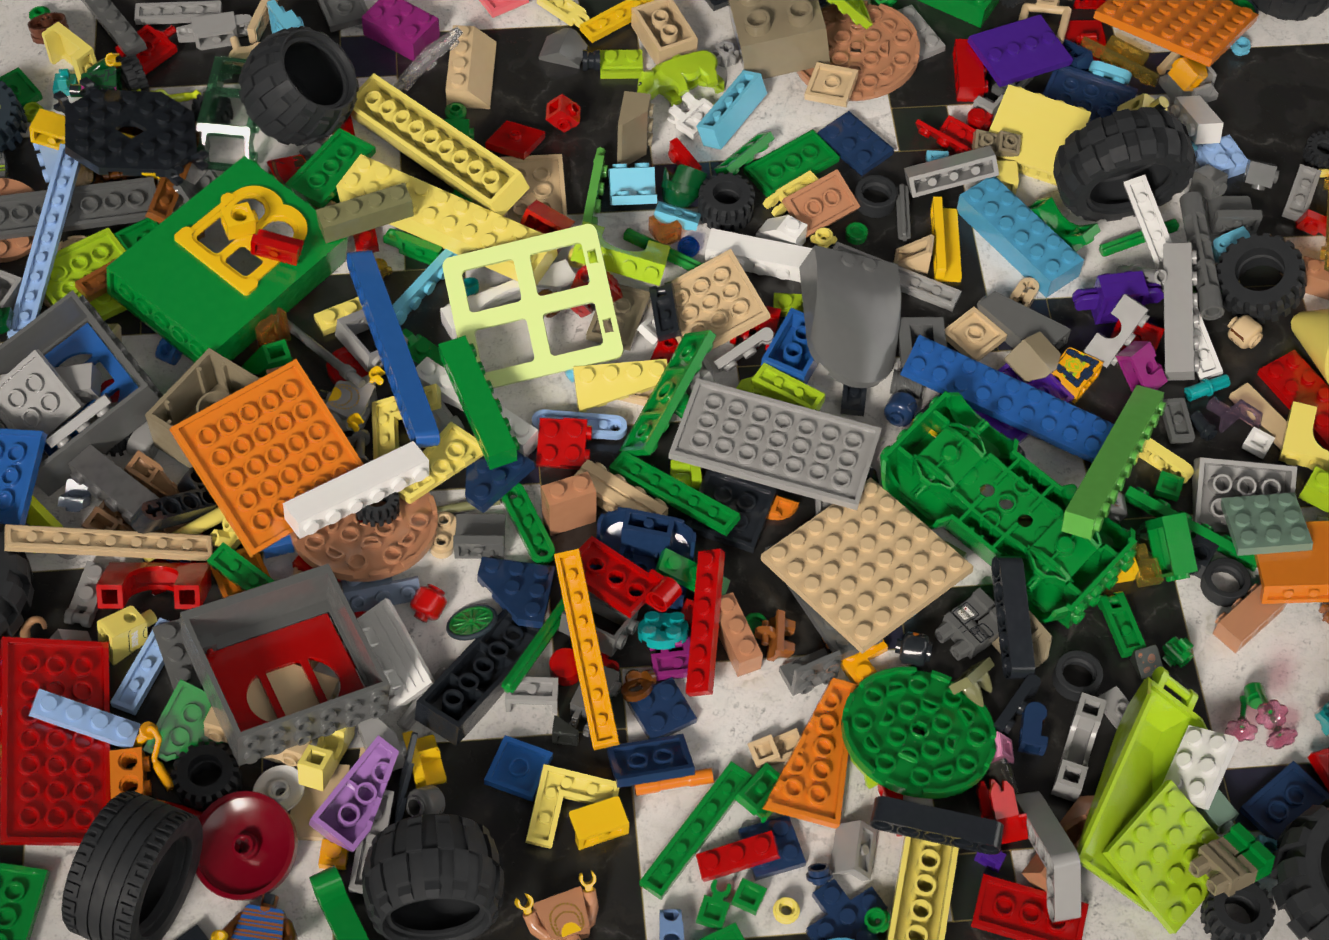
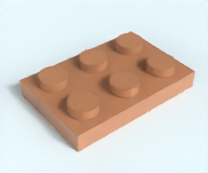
M838 169L782 200L790 216L808 225L806 238L815 234L819 228H825L861 207Z

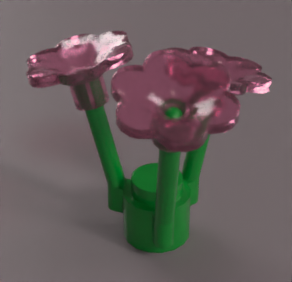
M1252 682L1244 687V695L1239 697L1241 703L1240 717L1237 718V721L1231 720L1227 723L1225 734L1235 736L1239 742L1255 739L1258 728L1250 724L1246 718V707L1249 705L1258 711L1255 717L1256 722L1264 725L1266 729L1273 731L1266 741L1267 747H1273L1275 750L1293 744L1295 737L1298 736L1297 730L1290 729L1289 727L1282 728V725L1286 723L1285 716L1288 714L1286 705L1280 704L1275 699L1268 702L1264 686L1261 683Z

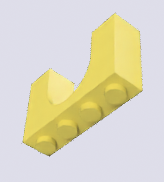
M1293 401L1278 461L1292 466L1307 467L1312 471L1317 466L1329 472V451L1323 449L1313 436L1316 406Z

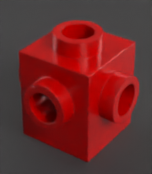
M561 94L547 103L546 121L565 133L580 123L581 107Z

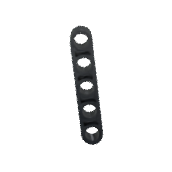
M996 556L992 559L991 571L1002 670L1006 679H1026L1028 675L1035 674V660L1024 564L1020 556Z
M878 796L874 799L870 826L884 832L989 855H996L1001 851L1004 825L992 819L886 796Z

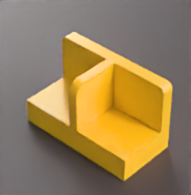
M413 731L402 733L406 749H408ZM432 734L417 738L412 763H414L412 775L416 788L445 783L447 779L435 736Z
M619 796L569 812L578 850L629 834V821Z

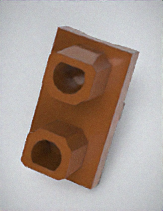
M778 609L775 617L762 621V626L755 628V637L761 640L763 646H767L768 661L774 662L778 657L790 658L795 652V643L784 640V635L791 637L794 634L796 621L785 618V611Z

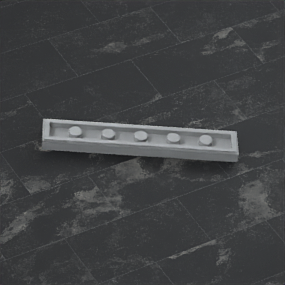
M837 241L833 247L834 250L882 260ZM898 266L901 292L951 312L953 311L961 296V290Z

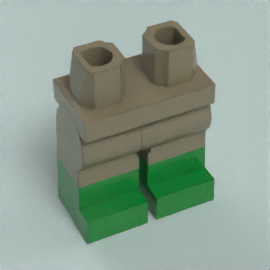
M1238 822L1231 827L1230 832L1199 847L1197 857L1190 861L1189 872L1195 878L1206 874L1209 877L1206 882L1207 889L1214 896L1224 892L1230 897L1236 891L1270 875L1275 856L1261 842H1255L1256 838Z

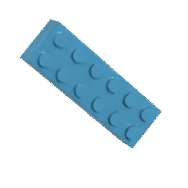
M994 176L984 179L960 194L957 205L958 214L1025 278L1030 277L1037 280L1039 283L1038 291L1046 298L1079 277L1084 259L998 178Z

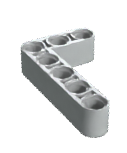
M1039 791L1015 795L1018 812L1027 814L1028 839L1046 867L1047 910L1051 921L1059 922L1080 918L1081 864L1076 848Z

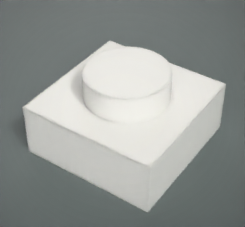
M652 314L640 324L637 331L655 345L659 340Z
M1253 427L1243 443L1242 449L1263 459L1273 444L1275 437Z

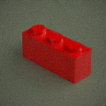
M955 39L952 55L956 101L974 102L978 96L983 98L984 93L988 92V80L984 78L986 77L987 69L967 42L968 39Z

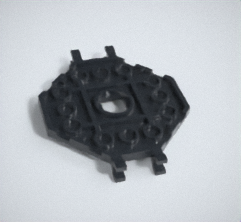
M84 77L79 80V84L84 86V89L79 91V95L83 97L75 102L70 103L68 97L61 91L53 94V98L58 100V103L53 105V109L65 114V154L98 175H108V171L122 172L123 176H142V173H156V177H166L174 185L178 186L183 183V178L179 174L184 172V165L191 162L201 171L208 168L209 164L204 159L209 157V153L205 150L197 151L194 112L162 92L96 89L94 83L89 78ZM123 127H137L144 132L131 139L118 130Z

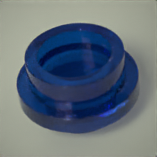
M692 236L683 237L677 245V251L690 257L696 256L700 250L698 241Z

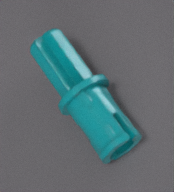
M1226 374L1210 380L1205 378L1198 384L1185 387L1184 394L1186 399L1191 402L1206 395L1212 396L1213 392L1229 387L1231 382Z

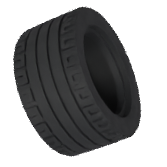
M135 791L123 792L112 798L90 825L72 861L63 891L61 907L62 920L67 929L88 940H161L182 908L198 868L202 851L203 828L197 816Z

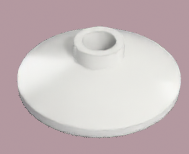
M279 765L266 770L257 779L253 788V792L262 793L275 799L287 811L299 803L305 790V786L299 784L298 770L287 765Z

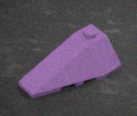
M378 735L314 813L309 825L329 841L354 852L371 830L399 751Z

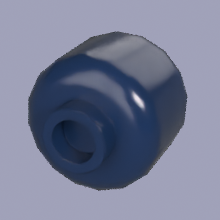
M896 392L889 398L884 408V416L892 425L905 427L912 422L917 413V401L909 393Z

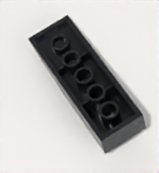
M503 609L498 615L495 626L485 635L476 638L416 701L415 720L457 746L504 693V689L501 687L502 682L541 628L518 626L512 620V615L506 609Z

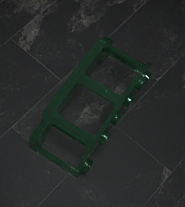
M228 55L215 56L197 121V131L200 134L197 151L205 150L209 153L211 146L210 136L241 138L245 140V156L258 163V152L254 150L253 140L255 134L259 133V127L250 118H248L247 124L244 126L213 123L220 96L240 98L239 91L241 89L225 88L223 85L225 79H232L233 73H241L243 66L235 65L233 62L245 63L246 59L234 58ZM209 157L204 159L209 164L205 170L226 171L233 165L230 163L210 162Z

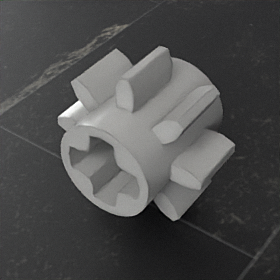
M722 41L716 44L715 50L712 52L718 59L717 65L725 68L730 67L732 64L735 65L736 59L739 58V50H735V44L729 41Z

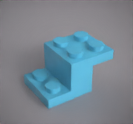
M635 163V168H627V164H612L613 169H608L610 205L657 204L655 167H649V163Z

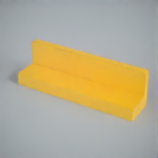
M933 197L930 216L931 233L934 236V280L938 282H961L957 209L943 208L942 197Z

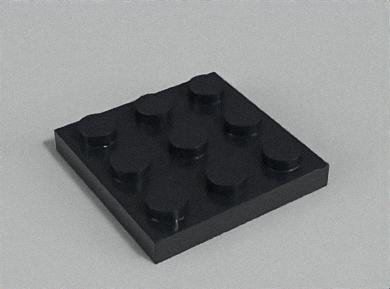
M707 470L699 492L740 513L741 519L727 536L688 516L685 524L693 532H696V535L754 553L776 497L777 489Z

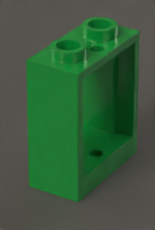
M1186 512L1145 521L1157 579L1166 577V582L1190 578L1189 573L1198 571Z

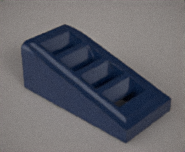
M1064 39L1062 45L1073 58L1069 66L1083 71L1087 70L1091 62L1094 61L1092 51Z

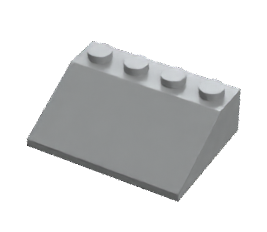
M1202 457L1194 459V474L1192 477L1193 521L1199 524H1208L1214 529V532L1230 533L1221 508V498L1295 492L1297 467Z

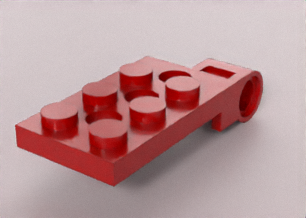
M593 536L579 548L588 591L630 619L645 603L657 611L665 612L682 594L680 585L674 579L667 576L664 577L653 569L648 573ZM599 564L602 566V569L593 570L590 568V565ZM618 577L622 582L613 583L609 579ZM638 590L642 595L633 596L629 592Z

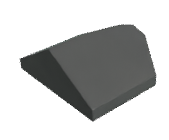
M563 28L547 36L540 52L539 60L580 69L583 61V50H587L588 45L576 30Z

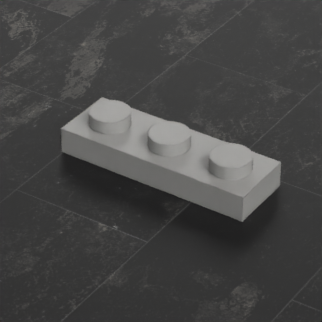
M1300 164L1282 217L1297 221L1309 209L1322 171Z

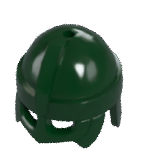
M680 164L675 174H672L665 167L661 184L664 203L680 208L690 206L699 198L700 186L703 185L707 173Z

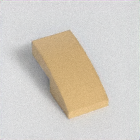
M797 728L775 737H772L770 734L748 743L747 745L756 767L761 768L766 762L770 766L786 762L798 742L800 734Z

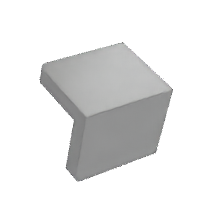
M1001 94L995 102L986 97L978 96L974 100L973 108H981L991 113L993 121L1004 95Z

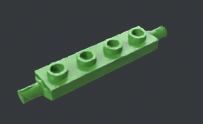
M601 147L597 148L593 161L594 165L583 221L598 225V217H595V215L600 213L601 210L599 195L603 196L605 182H602V179H606L608 173V165H604L606 150Z

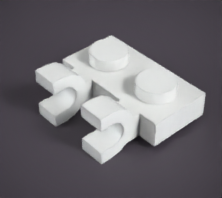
M687 92L682 96L684 102L680 108L688 112L685 114L679 107L673 105L668 111L671 115L667 120L672 124H676V129L693 140L699 134L696 126L714 104L705 98L698 101L692 94Z

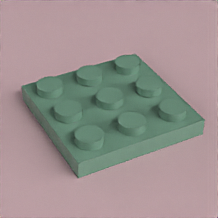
M1295 492L1221 498V508L1237 556L1312 550L1313 541Z

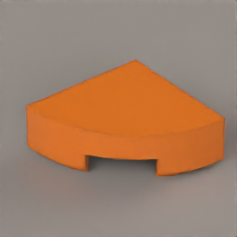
M776 495L768 519L784 520L791 517L798 510L799 502Z

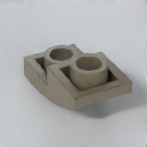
M976 129L973 133L972 150L991 146L996 156L1016 157L1020 153L1021 135L1002 130L995 134Z

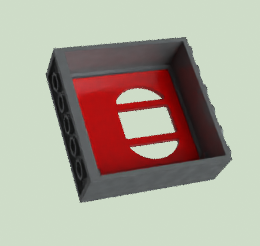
M329 564L180 612L183 645L238 766L246 763H255L260 758L271 754H280L290 747L305 745L315 738L330 736L337 730L355 727L362 721L379 718L388 712L390 683ZM328 614L330 615V617H331V619H332V621H333V623H334V625H335V627H336V629H337V631H338V633H339V635H340V637H341V639H342V641H343V643H344V645H345V647H346V649H347L349 655L347 654V652H346V650H345V648H344V646H343V644H342V642H341V640H340V638H339V636H338V634H337V632H336V630H335V628H334V626H333V624H332V622H331V620H330ZM309 660L321 662L336 673L340 682V692L337 698L327 700ZM299 663L319 704L286 716L266 674ZM355 668L357 669V671H358V673H359V675H360V677H361V679H362V681H363V683H364V685H365L366 688H364V686H363V684H362V682H361V680H360V678H359V676H358V674H357ZM255 678L259 679L277 717L276 720L265 721L259 718L249 707L247 692Z

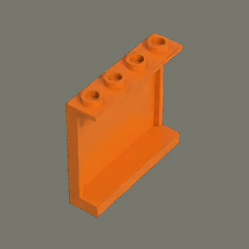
M1306 521L1313 541L1312 550L1254 555L1262 585L1260 594L1262 604L1329 602V521Z

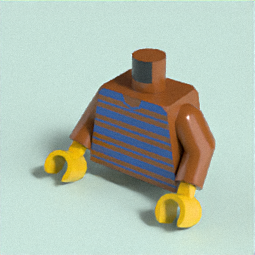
M264 893L260 906L246 905L244 911L239 912L221 930L213 931L211 940H298V936L293 922L286 917L285 911L276 909L279 897L274 894Z

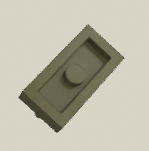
M988 657L970 666L949 685L952 693L955 695L963 691L972 702L980 707H984L981 689L992 692V681L988 671L995 665L991 658Z

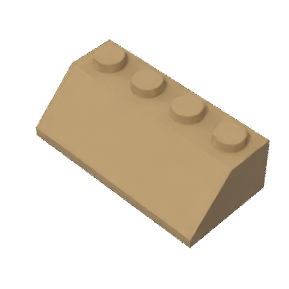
M453 25L446 82L447 105L461 103L466 108L490 109L497 44L496 41L475 26Z

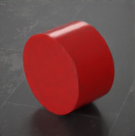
M561 648L555 651L549 661L550 676L558 678L559 685L561 686L574 685L579 681L573 649Z

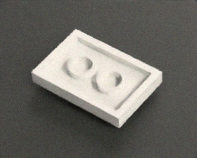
M1189 725L1163 783L1166 780H1172L1193 806L1209 810L1237 747L1238 739L1232 735Z

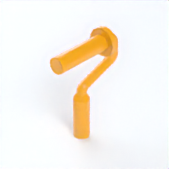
M144 722L139 728L140 733L135 739L133 748L142 747L147 740L156 739L151 761L154 771L168 792L175 787L165 766L158 760L162 736L154 723Z

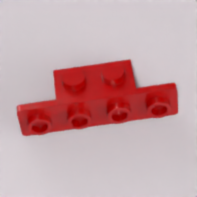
M949 115L940 130L931 127L919 119L916 121V126L919 129L918 132L926 138L930 136L935 138L940 146L944 148L949 146L955 150L956 154L972 150L973 133L976 129Z

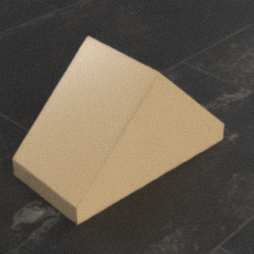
M931 234L897 248L894 263L913 272L928 274L934 236Z

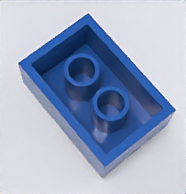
M791 308L763 355L761 366L763 363H766L807 384L817 367V363L811 356L807 345L804 313Z

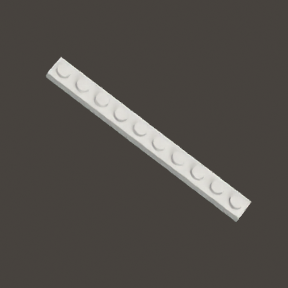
M1142 175L1125 181L1124 187L1155 267L1158 270H1163V244L1172 243L1146 175ZM1193 307V314H1198V328H1194V336H1198L1199 350H1194V358H1199V372H1197V375L1201 382L1202 379H1210L1222 375L1223 370L1198 307Z

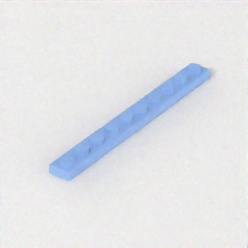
M60 143L13 310L14 316L11 329L7 332L8 339L37 318L41 312L81 163L65 154V144Z

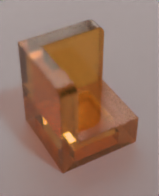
M654 215L649 216L648 230L656 241L669 246L681 240L682 226L678 220L664 224L658 222Z

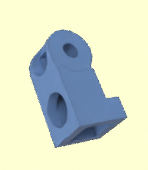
M659 909V940H684L681 909Z

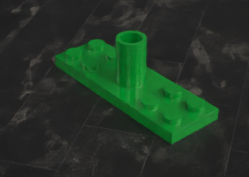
M711 330L684 334L623 443L620 452L624 450L633 456L651 455L657 449L658 440L662 433L668 429L669 420L673 413L682 419L690 398L686 390L694 375L701 369L705 355L713 347L716 334Z

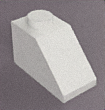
M790 215L769 218L757 231L756 237L802 246L806 241L808 225Z

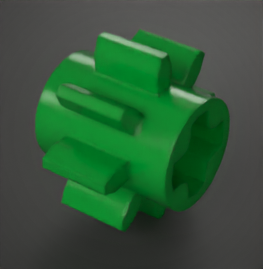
M1173 637L1163 646L1162 650L1166 655L1162 659L1170 667L1178 665L1182 668L1194 657V654L1191 652L1194 645L1186 637L1180 640L1177 637Z

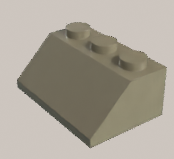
M624 91L618 121L617 164H631L645 156L648 146H652L653 133L649 132L653 131L654 119L650 117H653L654 104L651 103V94Z

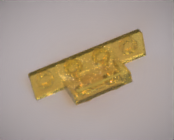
M1114 35L1111 36L1105 46L1084 36L1081 46L1091 50L1093 56L1101 59L1104 63L1128 70L1132 73L1133 77L1139 79L1145 85L1156 87L1159 74L1144 67L1149 58V53Z

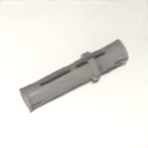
M1123 264L1118 266L1116 273L1143 271L1145 281L1150 283L1163 284L1167 280V273L1164 270L1142 268L1137 264L1130 266Z

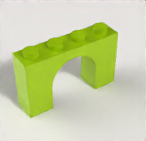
M583 221L582 225L591 224L597 230L606 271L660 286L670 246L649 240L647 248L643 251L623 250L610 245L603 239L605 227ZM575 244L571 261L586 265L582 245ZM595 250L588 252L590 264L598 263Z

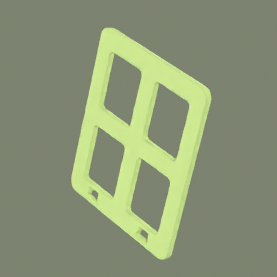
M584 224L448 257L444 260L442 268L457 338L466 336L469 344H474L477 352V357H475L477 362L481 361L475 335L478 330L519 320L527 321L534 360L485 372L484 377L486 380L491 381L493 389L573 370L575 366L594 365L615 360L622 356L624 351L598 233L593 225ZM581 244L590 279L589 284L544 296L538 295L531 256ZM595 250L598 263L590 264L588 252ZM505 261H513L521 300L478 312H471L463 273L468 270ZM590 303L595 304L603 343L598 346L553 356L550 351L544 316L548 313ZM611 318L613 332L605 333L603 321Z

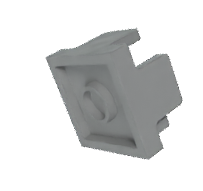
M1206 66L1208 76L1193 91H1183L1168 74L1161 76L1158 81L1173 103L1175 97L1198 95L1208 103L1217 100L1219 94L1213 86L1217 74L1211 66Z

